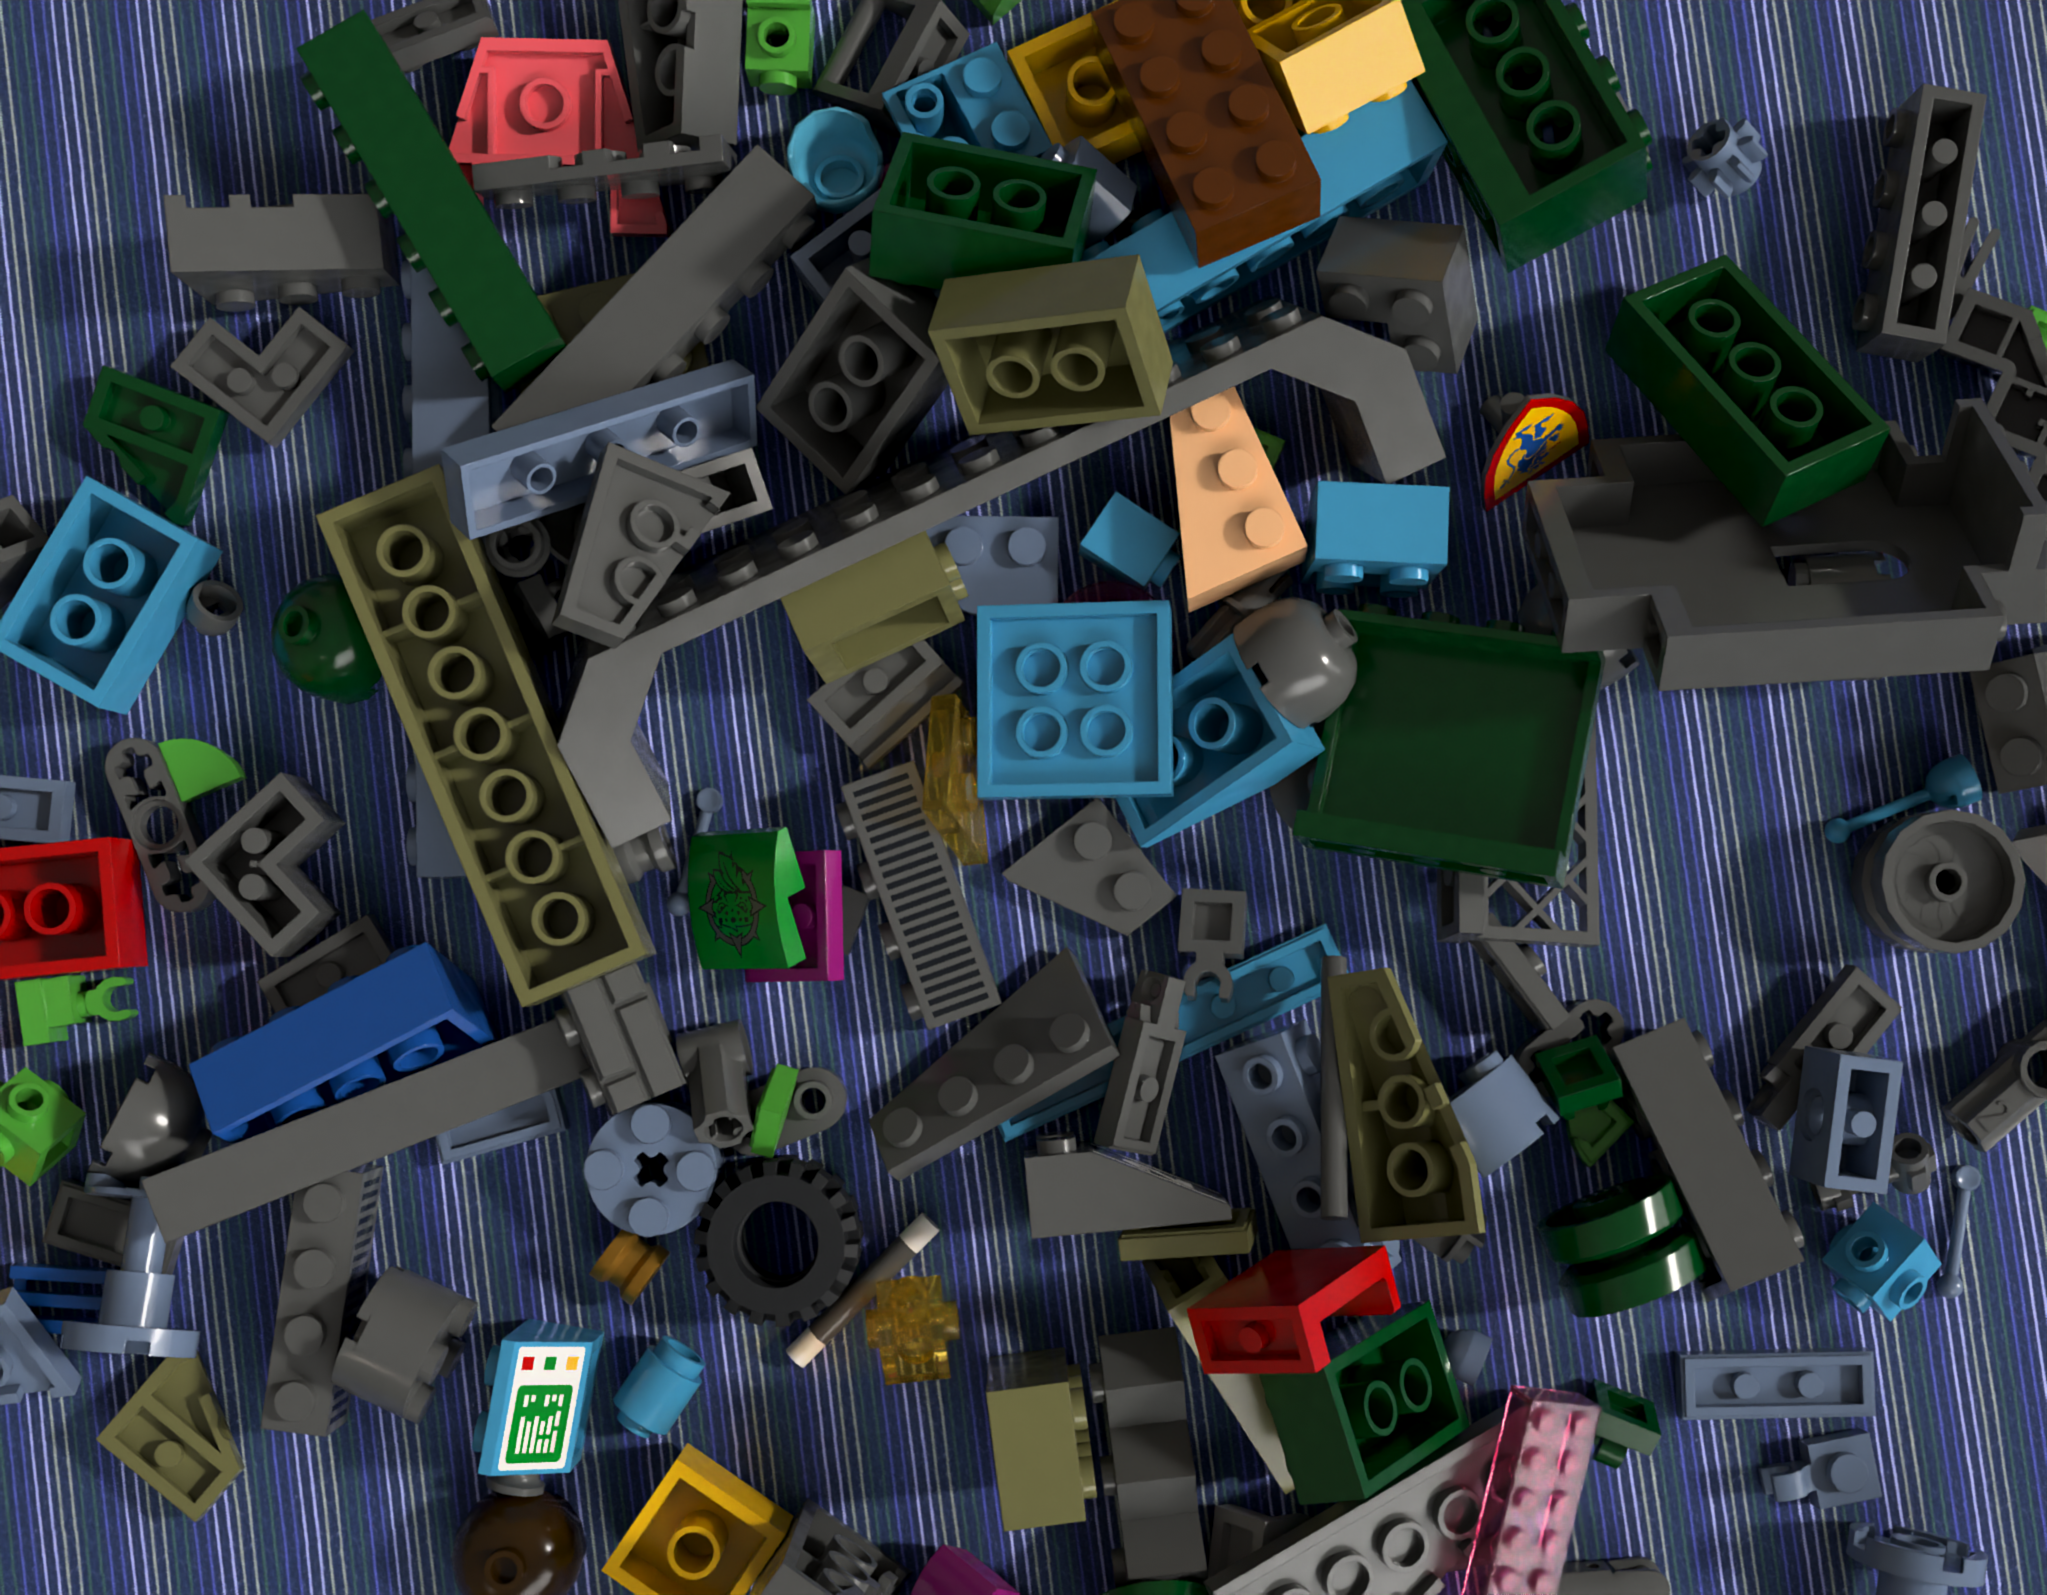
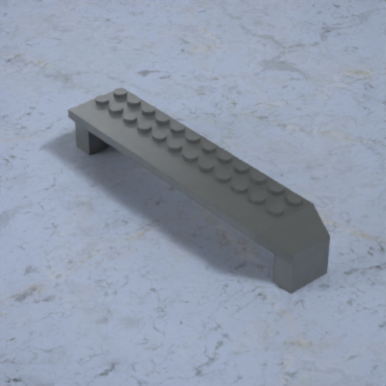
M1270 295L1167 343L1173 365L1160 416L969 435L866 483L847 495L843 494L671 574L629 634L616 649L581 637L559 710L557 746L611 848H615L672 821L669 783L637 722L662 653L1270 369L1319 387L1349 463L1384 484H1391L1446 458L1407 350Z

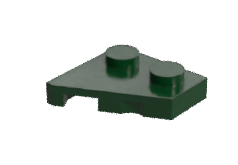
M103 365L83 426L103 448H108L116 454L124 471L137 485H144L167 510L164 514L173 523L191 526L230 413L114 367Z

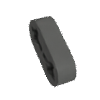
M1580 999L1565 1008L1571 1016L1554 1030H1538L1520 1045L1513 1057L1528 1075L1535 1068L1533 1061L1530 1059L1535 1052L1539 1053L1571 1043L1570 1040L1583 1030L1585 1026L1580 1017L1584 1012L1590 1016L1604 1015L1606 1021L1601 1025L1600 1030L1605 1037L1600 1043L1607 1055H1609L1608 1052L1612 1047L1621 1043L1625 1031L1624 1020L1619 1010L1611 1003L1600 999ZM1541 1078L1532 1080L1544 1097L1550 1096Z

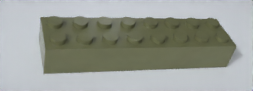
M437 464L315 515L521 1007L538 1005L561 995L569 989L657 954L613 848H611L557 746L559 720L496 571L487 557L482 538L469 540L450 521L443 467Z

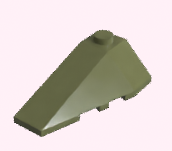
M1378 968L1327 977L1361 1243L1486 1233L1476 1161L1391 968Z

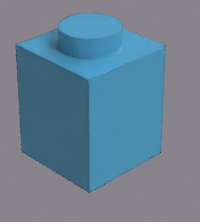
M1115 491L1080 543L1079 555L1142 595L1150 582L1161 588L1177 565L1181 555L1172 549L1176 545L1180 533Z

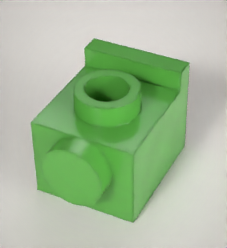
M746 0L745 71L750 87H759V90L764 93L778 96L794 94L797 88L812 89L815 12L812 0ZM767 39H788L780 47H773L767 43Z

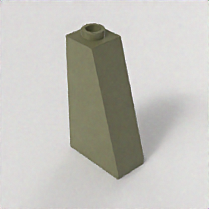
M1213 1256L1142 1261L1168 1313L1200 1361L1187 1308L1229 1280ZM1208 1374L1285 1495L1294 1490L1295 1487L1286 1467L1285 1455L1274 1420L1266 1404L1265 1392L1259 1374Z

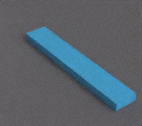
M1321 924L1228 967L1227 969L1234 984L1233 996L1229 1003L1221 1002L1219 998L1220 981L1215 977L1209 976L1199 981L1196 1001H1188L1183 991L1178 1011L1179 1029L1187 1032L1179 1062L1321 997V958L1331 955L1341 956L1327 925ZM1127 1014L1107 1023L1116 1046H1118ZM1114 1060L999 1124L998 1129L1004 1142L1105 1097Z

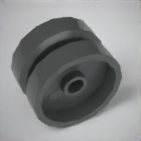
M1949 809L1891 819L1871 833L1854 859L1850 885L1858 914L1871 932L1897 949L1920 953L1939 952L1957 954L1984 948L2007 932L2022 907L2026 879L2020 854L2003 829L1979 814Z

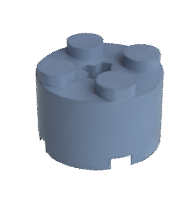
M1497 1050L1490 1054H1485L1457 1075L1464 1083L1462 1088L1451 1096L1445 1091L1474 1156L1477 1171L1483 1178L1503 1166L1544 1134L1536 1124L1537 1121H1540L1545 1126L1554 1125L1560 1119L1512 1054L1502 1058Z
M665 1099L645 1101L617 1113L599 1129L590 1145L587 1159L584 1163V1178L593 1202L603 1216L611 1223L625 1231L644 1237L667 1234L690 1223L701 1213L705 1202L708 1203L715 1193L714 1190L723 1180L725 1165L724 1148L719 1149L713 1144L699 1143L693 1130L690 1104ZM660 1153L666 1156L669 1162L664 1166L663 1172L668 1177V1180L662 1175L652 1179L646 1173L645 1169L648 1167L649 1161L645 1154L650 1158Z

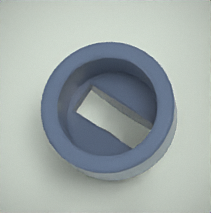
M1459 1329L1448 1334L1443 1343L1454 1378L1474 1386L1488 1355L1493 1338L1471 1329Z

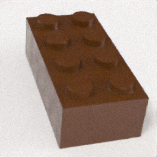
M1118 0L1091 12L1096 54L1198 269L1320 217L1321 178L1233 0Z

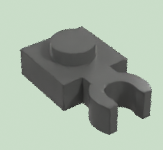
M1182 888L1178 953L1180 956L1196 957L1195 963L1188 968L1183 979L1186 981L1184 992L1188 1001H1196L1197 985L1201 979L1208 976L1215 977L1220 981L1219 998L1221 1002L1229 1003L1232 999L1234 984L1230 972L1225 967V958L1244 959L1248 903L1246 891Z

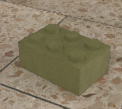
M1139 254L944 280L928 328V334L969 435L1161 415L1173 360Z
M1065 1347L989 1357L986 1398L1004 1532L1086 1521L1084 1499L1097 1498L1080 1363L1067 1365Z

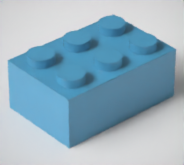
M86 476L0 620V652L98 708L127 715L186 616V604L194 587L198 583L207 580L223 551L117 490Z

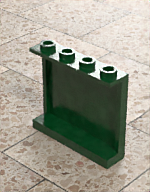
M1360 604L1358 611L1338 609L1351 623L1358 637V641L1351 645L1357 659L1356 683L1347 699L1325 720L1321 740L1325 750L1318 755L1307 811L1297 809L1292 835L1306 848L1563 889L1606 659L1603 651L1561 653L1554 629L1551 631V636L1527 633L1524 626L1506 620H1488L1485 627L1460 624L1461 620L1458 617L1442 612H1423L1421 619L1397 616V612L1394 609L1378 604Z

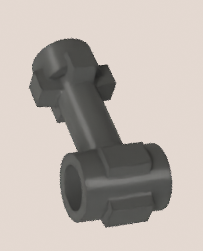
M1908 1132L1900 1133L1894 1136L1888 1184L1892 1183L1895 1189L1905 1194H1918L1925 1191L1931 1183V1173L1937 1170L1936 1154L1930 1143H1927L1920 1135ZM1809 1182L1815 1201L1821 1211L1835 1207L1837 1211L1853 1207L1851 1195L1860 1193V1191L1825 1188Z

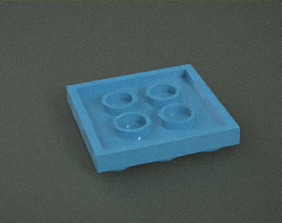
M1170 600L977 606V798L980 800L1174 797L1172 604Z

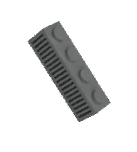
M914 760L841 786L845 801L836 804L835 808L847 840L859 837L867 861L857 864L858 873L869 901L880 897L889 921L879 924L878 927L890 960L893 961L902 957L910 982L900 985L912 1021L924 1018L927 1029L931 1030L1002 1004Z
M364 1164L294 1192L260 1429L326 1437L348 1421L351 1394L331 1383V1377L338 1353L345 1338L353 1340L362 1319L356 1316L365 1301L384 1166Z

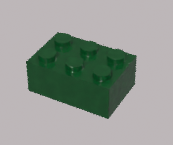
M902 132L872 210L869 276L893 280L903 285H919L941 290L945 279L1081 262L1089 234L1097 169Z
M1430 1300L1401 1304L1400 1309L1391 1315L1356 1316L1325 1334L1324 1338L1331 1362L1317 1373L1259 1374L1265 1392L1266 1404L1271 1411L1285 1455L1286 1467L1292 1478L1300 1505L1366 1499L1470 1426Z

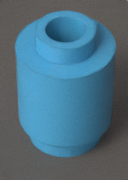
M662 1336L656 1346L649 1345L614 1396L613 1401L620 1409L617 1415L618 1421L628 1430L643 1438H649L652 1432L659 1435H667L702 1383L699 1374L706 1365L705 1361L682 1342L669 1336Z

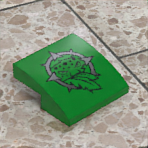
M787 827L700 832L691 837L688 863V896L691 925L702 969H789L806 959L788 900L789 896L804 889L805 885Z

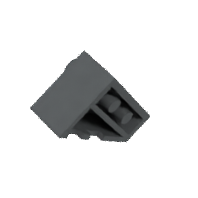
M250 194L228 195L229 207L202 208L187 207L185 195H163L170 272L221 311H248L256 307L255 301L279 299L281 303L288 305H305L318 301V294L342 292L343 296L350 298H369L379 295L381 287L400 285L393 215L385 219L369 194H292L293 204L267 207H251Z

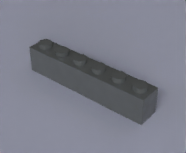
M757 144L491 427L495 431H500L681 375L687 365L683 359L700 341L705 345L709 344L725 329L730 321L728 311L744 295L752 298L766 286L774 273V269L771 266L787 249L792 252L800 249L813 235L818 225L815 219L819 216L815 196Z

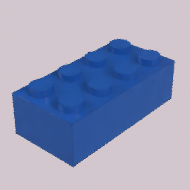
M424 942L420 945H410L394 951L388 956L386 963L362 975L349 976L336 981L328 988L326 994L302 1006H292L276 1012L270 1017L268 1024L244 1036L231 1037L218 1042L210 1049L208 1055L188 1064L212 1134L231 1144H235L497 1042L499 1038L475 980L430 944Z

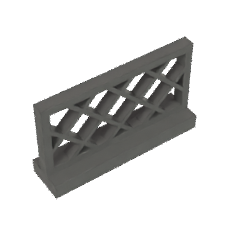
M1596 717L1578 806V823H1575L1573 840L1578 844V861L1566 872L1563 889L1551 887L1535 902L1516 881L1495 878L1488 885V877L1437 869V942L1462 944L1469 940L1503 941L1593 948L1600 945ZM1578 874L1579 886L1573 881ZM1501 885L1525 910V913L1511 927L1489 925L1488 898ZM1562 890L1579 907V931L1561 930L1543 911ZM1533 919L1540 928L1524 927Z

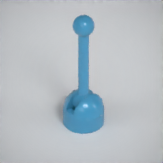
M1962 754L1942 760L1930 769L1926 776L1924 789L1846 821L1841 818H1834L1825 825V836L1833 843H1843L1850 837L1851 832L1929 800L1946 809L1963 808L1982 800V788L1977 774L1968 759Z

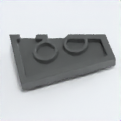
M608 442L598 458L551 625L616 649L661 590L678 563L701 535L702 530L725 502L730 492Z

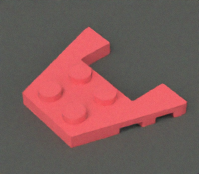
M481 37L456 113L458 121L449 145L451 153L473 189L472 165L551 155L561 157L563 166H574L575 154L603 148L626 152L627 159L639 158L632 106L613 47L608 40ZM611 190L610 233L613 236L670 237V225L661 197L622 198L621 190ZM476 193L484 206V197Z

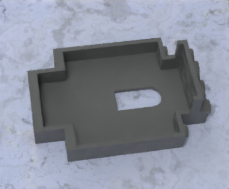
M1982 398L1956 399L1942 455L1918 456L1915 446L1909 445L1896 420L1885 421L1891 430L1864 481L1764 527L1759 525L1679 434L1593 439L1590 445L1586 477L1528 481L1522 536L1561 653L1643 648L1658 691L1983 671L1990 669L1996 644L2004 639L2007 625L2047 622V500H2044L2030 478L2026 463L2019 460L2006 439L2004 427L1995 421ZM1876 551L1891 555L1902 561L1908 568V573L1890 580L1788 586L1775 557Z

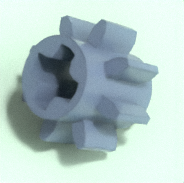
M1724 117L1703 124L1691 136L1687 145L1688 155L1682 159V164L1691 172L1687 180L1704 197L1710 195L1715 188L1725 199L1745 192L1758 179L1762 169L1761 160L1768 156L1766 150L1758 143L1761 135L1745 118L1738 121L1734 127Z

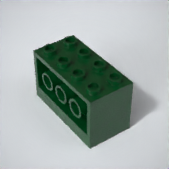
M1401 0L1426 71L1414 77L1411 81L1447 139L1448 143L1441 155L1507 273L1648 198L1647 173L1653 170L1651 159L1646 150V147L1652 144L1650 131L1636 108L1625 111L1616 95L1621 90L1618 76L1609 59L1604 54L1595 59L1585 42L1586 39L1590 38V32L1581 11L1574 2L1564 6L1561 0Z

